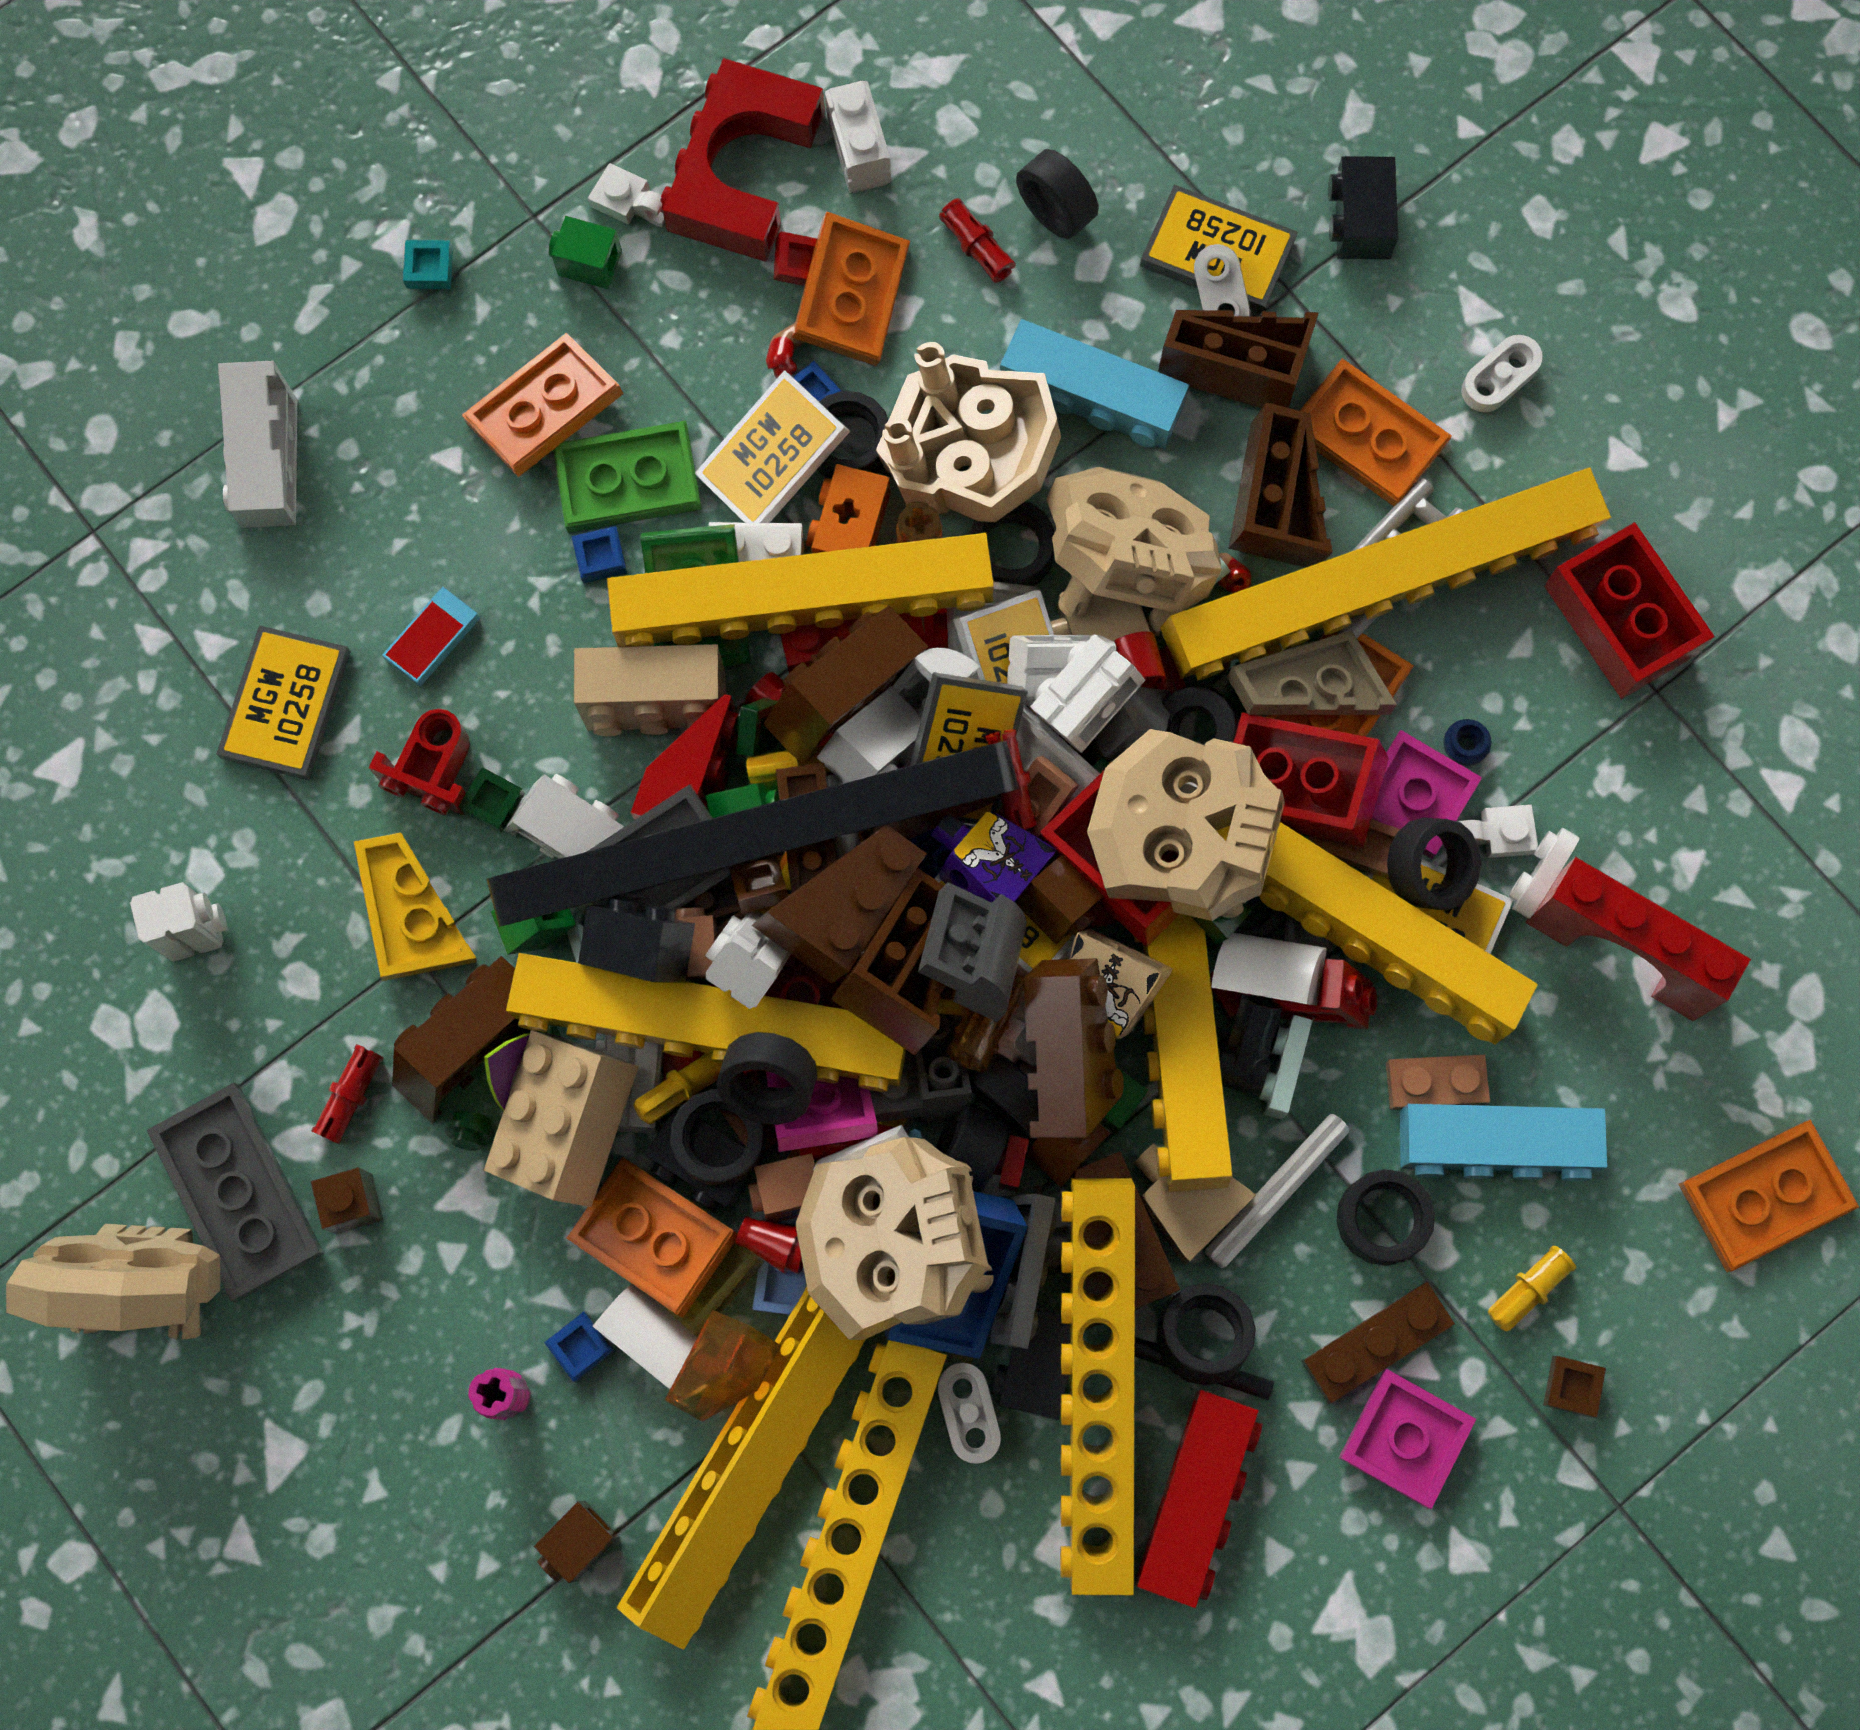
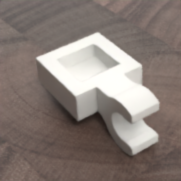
M609 163L588 197L590 207L628 225L635 214L659 227H662L665 222L663 213L660 212L663 205L660 201L661 195L650 191L648 181Z
M1532 804L1485 808L1481 812L1482 821H1458L1472 832L1478 845L1486 846L1487 858L1533 855L1538 848Z

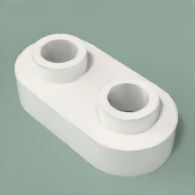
M1220 244L1204 248L1198 254L1194 263V273L1203 310H1219L1223 304L1230 303L1235 308L1234 316H1250V305L1240 261L1236 253L1229 247ZM1213 259H1221L1225 264V270L1220 276H1212L1209 273L1208 266Z
M1513 335L1503 340L1467 373L1461 389L1462 397L1466 404L1479 412H1491L1503 405L1537 373L1542 363V351L1538 343L1524 335ZM1516 359L1522 363L1523 367H1513L1509 360ZM1485 387L1490 391L1491 395H1481L1477 388Z
M1561 828L1557 835L1551 831L1547 832L1534 853L1536 857L1541 859L1531 875L1523 872L1509 894L1510 897L1516 900L1512 907L1513 910L1528 919L1531 918L1566 864L1580 837L1564 828Z
M968 1363L954 1364L942 1373L938 1382V1395L954 1452L962 1460L974 1464L983 1463L996 1454L1001 1442V1434L987 1381L977 1367ZM965 1379L970 1382L972 1393L969 1397L960 1399L954 1395L953 1385L957 1380ZM972 1428L981 1429L985 1434V1442L979 1448H972L966 1442V1434Z

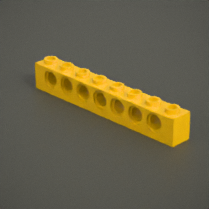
M1071 1178V1192L1062 1191L1061 1198L1062 1222H1071V1242H1062L1061 1244L1062 1273H1071V1293H1061V1323L1071 1324V1344H1061V1374L1070 1375V1394H1061V1425H1070V1445H1061V1476H1070V1495H1061L1060 1519L1061 1527H1070V1546L1060 1547L1061 1578H1070L1072 1595H1134L1135 1184L1132 1178ZM1096 1220L1107 1222L1112 1229L1108 1240L1101 1244H1091L1083 1237L1086 1226ZM1097 1271L1108 1274L1111 1277V1285L1106 1292L1094 1295L1088 1293L1083 1288L1084 1280L1089 1274ZM1103 1323L1109 1326L1111 1329L1109 1339L1100 1345H1092L1086 1342L1083 1334L1089 1325ZM1093 1374H1103L1111 1380V1384L1105 1393L1091 1395L1083 1389L1085 1380ZM1094 1425L1105 1426L1111 1431L1109 1439L1104 1444L1098 1446L1086 1443L1083 1435L1089 1427ZM1102 1476L1109 1480L1110 1487L1104 1494L1092 1496L1083 1490L1084 1483L1091 1477ZM1094 1527L1104 1528L1110 1533L1109 1539L1100 1546L1088 1545L1084 1542L1083 1536L1089 1529Z
M888 1340L887 1345L877 1343L868 1369L869 1372L876 1374L870 1393L861 1390L851 1417L852 1420L860 1422L853 1441L843 1440L834 1468L842 1470L837 1489L834 1490L827 1487L817 1517L825 1519L819 1539L810 1536L801 1559L800 1566L808 1569L802 1589L792 1586L782 1616L791 1619L785 1638L774 1637L766 1659L765 1667L773 1669L767 1689L757 1687L747 1714L748 1718L756 1720L752 1730L820 1729L947 1355L925 1347ZM891 1379H905L912 1387L911 1399L902 1407H892L884 1400L883 1389ZM877 1426H886L895 1435L893 1450L884 1456H877L871 1453L866 1443L868 1433ZM860 1474L870 1475L878 1484L876 1499L867 1505L855 1502L850 1495V1484ZM845 1523L854 1525L861 1534L860 1547L857 1551L849 1554L837 1550L833 1543L835 1529ZM826 1573L837 1575L844 1585L842 1598L834 1603L822 1601L816 1593V1582L821 1575ZM806 1624L819 1625L826 1634L825 1648L816 1653L804 1650L798 1640L801 1627ZM788 1675H799L808 1683L809 1695L804 1701L792 1703L784 1698L781 1692V1682Z

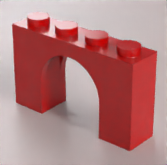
M723 58L717 74L711 73L705 88L706 102L702 111L697 110L694 113L690 125V142L687 149L681 148L675 162L676 177L672 187L666 186L662 192L660 201L663 205L660 212L663 213L667 232L767 262L781 226L778 202L727 186L715 176L712 171V165L719 151L727 143L738 137L751 134L766 135L811 149L825 113L823 88Z
M1577 857L1561 870L1530 919L1527 918L1525 922L1565 947H1568L1580 936H1594L1611 941L1634 952L1662 974L1651 997L1691 1021H1695L1727 1002L1751 961L1749 957Z

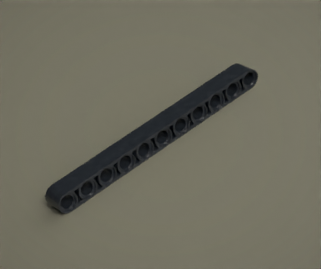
M1003 741L501 874L486 880L498 925L501 927L1020 788L1008 743Z

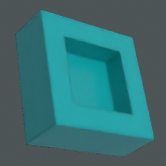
M405 240L403 282L406 289H451L453 247L450 240Z

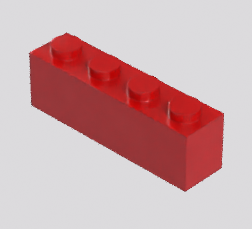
M1204 1390L1196 1391L1134 1581L1135 1586L1196 1608L1199 1598L1203 1600L1208 1599L1216 1574L1215 1570L1209 1569L1214 1549L1221 1551L1224 1549L1231 1528V1521L1224 1519L1230 1499L1239 1501L1246 1482L1247 1472L1240 1470L1246 1451L1252 1453L1255 1451L1261 1435L1263 1424L1256 1422L1259 1410Z

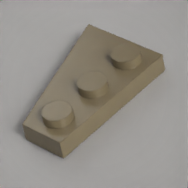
M1352 630L1232 666L1227 676L1249 715H1391L1397 705Z

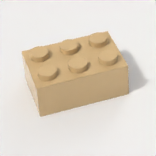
M718 644L574 648V704L587 731L593 730V733L596 735L616 736L621 734L622 730L640 729L641 733L648 735H661L667 733L668 728L688 729L726 694V672Z
M531 1030L484 1171L551 1200L592 1207L639 1066L574 1041Z

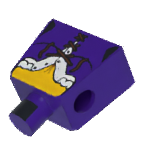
M986 812L971 830L952 814L948 813L931 834L933 838L952 852L938 872L940 879L945 884L949 882L991 903L1001 894L1016 903L1029 883L1042 872L1057 851L1051 845L995 812Z

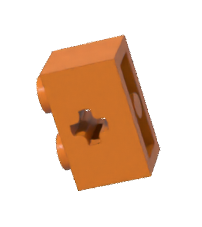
M836 464L832 479L825 478L821 487L819 505L824 507L820 520L813 519L808 530L806 546L812 548V553L876 546L891 495L890 477ZM847 515L854 517L850 518L847 524L840 523L846 520Z

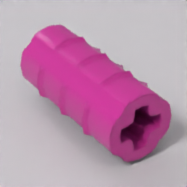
M494 1368L474 1377L469 1385L468 1396L475 1411L482 1416L490 1419L506 1420L525 1411L530 1403L531 1392L527 1387L526 1380L520 1374L513 1370ZM497 1387L506 1392L504 1401L494 1396Z

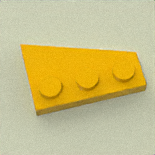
M402 833L354 841L381 981L477 962L474 953L465 942L447 908L444 907Z

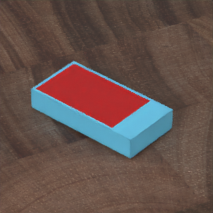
M442 586L382 656L392 666L421 687L480 620L477 612Z

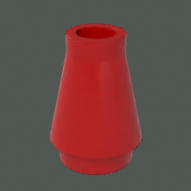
M748 1216L745 1217L738 1231L736 1244L748 1249L784 1274L788 1271L799 1274L803 1269V1262L796 1226L756 1220Z

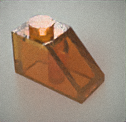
M712 1310L664 1401L703 1422L758 1391L781 1345L752 1326Z

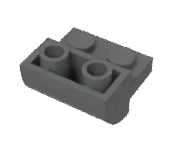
M948 882L938 893L918 973L956 990L953 1002L998 1022L1007 1012L1027 927L1023 911L1016 903L1002 894L991 903Z
M938 1014L941 1016L939 1030L916 1055L906 1050L900 1086L888 1085L887 1092L870 1090L877 1122L920 1117L921 1125L929 1124L951 1117L960 1112L965 1105L969 1104L972 1091L957 1015Z

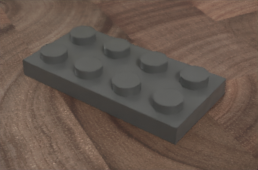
M232 1083L147 1129V1133L203 1246L220 1255V1280L231 1302H239L324 1254L238 1084Z

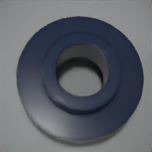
M1462 719L1456 721L1448 728L1443 744L1445 752L1451 760L1460 765L1471 766L1480 763L1486 758L1490 752L1492 741L1489 731L1483 724L1472 719ZM1467 737L1471 739L1474 743V749H1463L1459 744V738Z

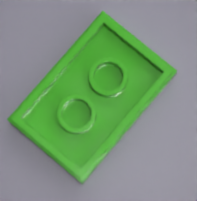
M686 421L565 441L553 450L565 528L568 533L702 510Z

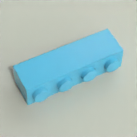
M1024 319L1020 320L1000 364V371L1045 373L1056 412L1076 414L1088 419L1098 429L1104 431L1114 429L1129 435L1134 442L1141 446L1150 448L1157 446L1164 450L1184 408L1189 384Z
M1407 1104L1400 1110L1401 1168L1415 1169L1416 1177L1426 1178L1444 1177V1169L1463 1170L1464 1178L1470 1179L1493 1178L1494 1171H1512L1513 1179L1539 1180L1543 1179V1172H1561L1562 1180L1589 1181L1592 1180V1173L1607 1168L1605 1109Z

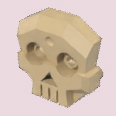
M935 342L924 343L917 348L919 354H915V360L920 371L907 375L891 416L885 425V430L882 432L883 435L876 449L877 454L886 472H890L894 477L906 506L936 514L947 513L951 509L976 521L996 522L1041 490L1061 439L1058 420L1045 373L989 370L987 361L954 354L945 358L943 347ZM985 410H993L989 414H981ZM963 466H970L966 471H958Z
M1096 467L1055 478L1046 501L1057 527L1052 537L1055 561L1072 576L1063 596L1058 602V606L1064 614L1072 617L1078 605L1079 608L1075 614L1076 618H1083L1088 612V607L1094 595L1153 608L1146 621L1150 632L1159 636L1160 627L1171 615L1185 611L1192 604L1209 596L1222 568L1218 545L1213 534L1209 532L1210 516L1160 481L1120 471Z
M1149 729L1105 768L1087 830L1108 897L1171 902L1173 912L1211 921L1219 916L1226 918L1238 916L1244 910L1242 903L1246 904L1247 900L1257 897L1262 893L1285 801L1282 790L1277 789L1264 775L1250 746L1215 738L1206 742L1204 746L1171 732ZM1188 782L1195 783L1198 786L1190 794L1180 791L1181 786ZM1230 826L1227 840L1225 841L1217 830ZM1169 850L1176 851L1179 854L1178 858L1171 863L1161 860L1162 855Z
M903 1137L870 1146L862 1159L816 1164L796 1221L808 1294L849 1340L867 1339L901 1322L904 1324H927L958 1316L961 1314L970 1293H983L987 1291L994 1280V1275H984L985 1272L991 1271L992 1268L987 1262L972 1189L973 1176L969 1175V1172L972 1170L967 1163L957 1161L943 1154L925 1139ZM878 1193L881 1202L875 1210L872 1205V1199ZM891 1268L895 1272V1281L892 1285L887 1281V1273Z
M104 1224L96 1235L55 1237L41 1245L34 1252V1257L22 1260L7 1281L6 1313L47 1327L70 1328L75 1333L81 1332V1329H84V1333H95L101 1330L125 1331L169 1326L168 1336L170 1338L178 1339L179 1332H182V1339H193L201 1335L200 1303H208L220 1291V1255L205 1246L193 1244L192 1229L169 1228L165 1232L166 1227H150L146 1230V1226L131 1225L127 1229V1225Z

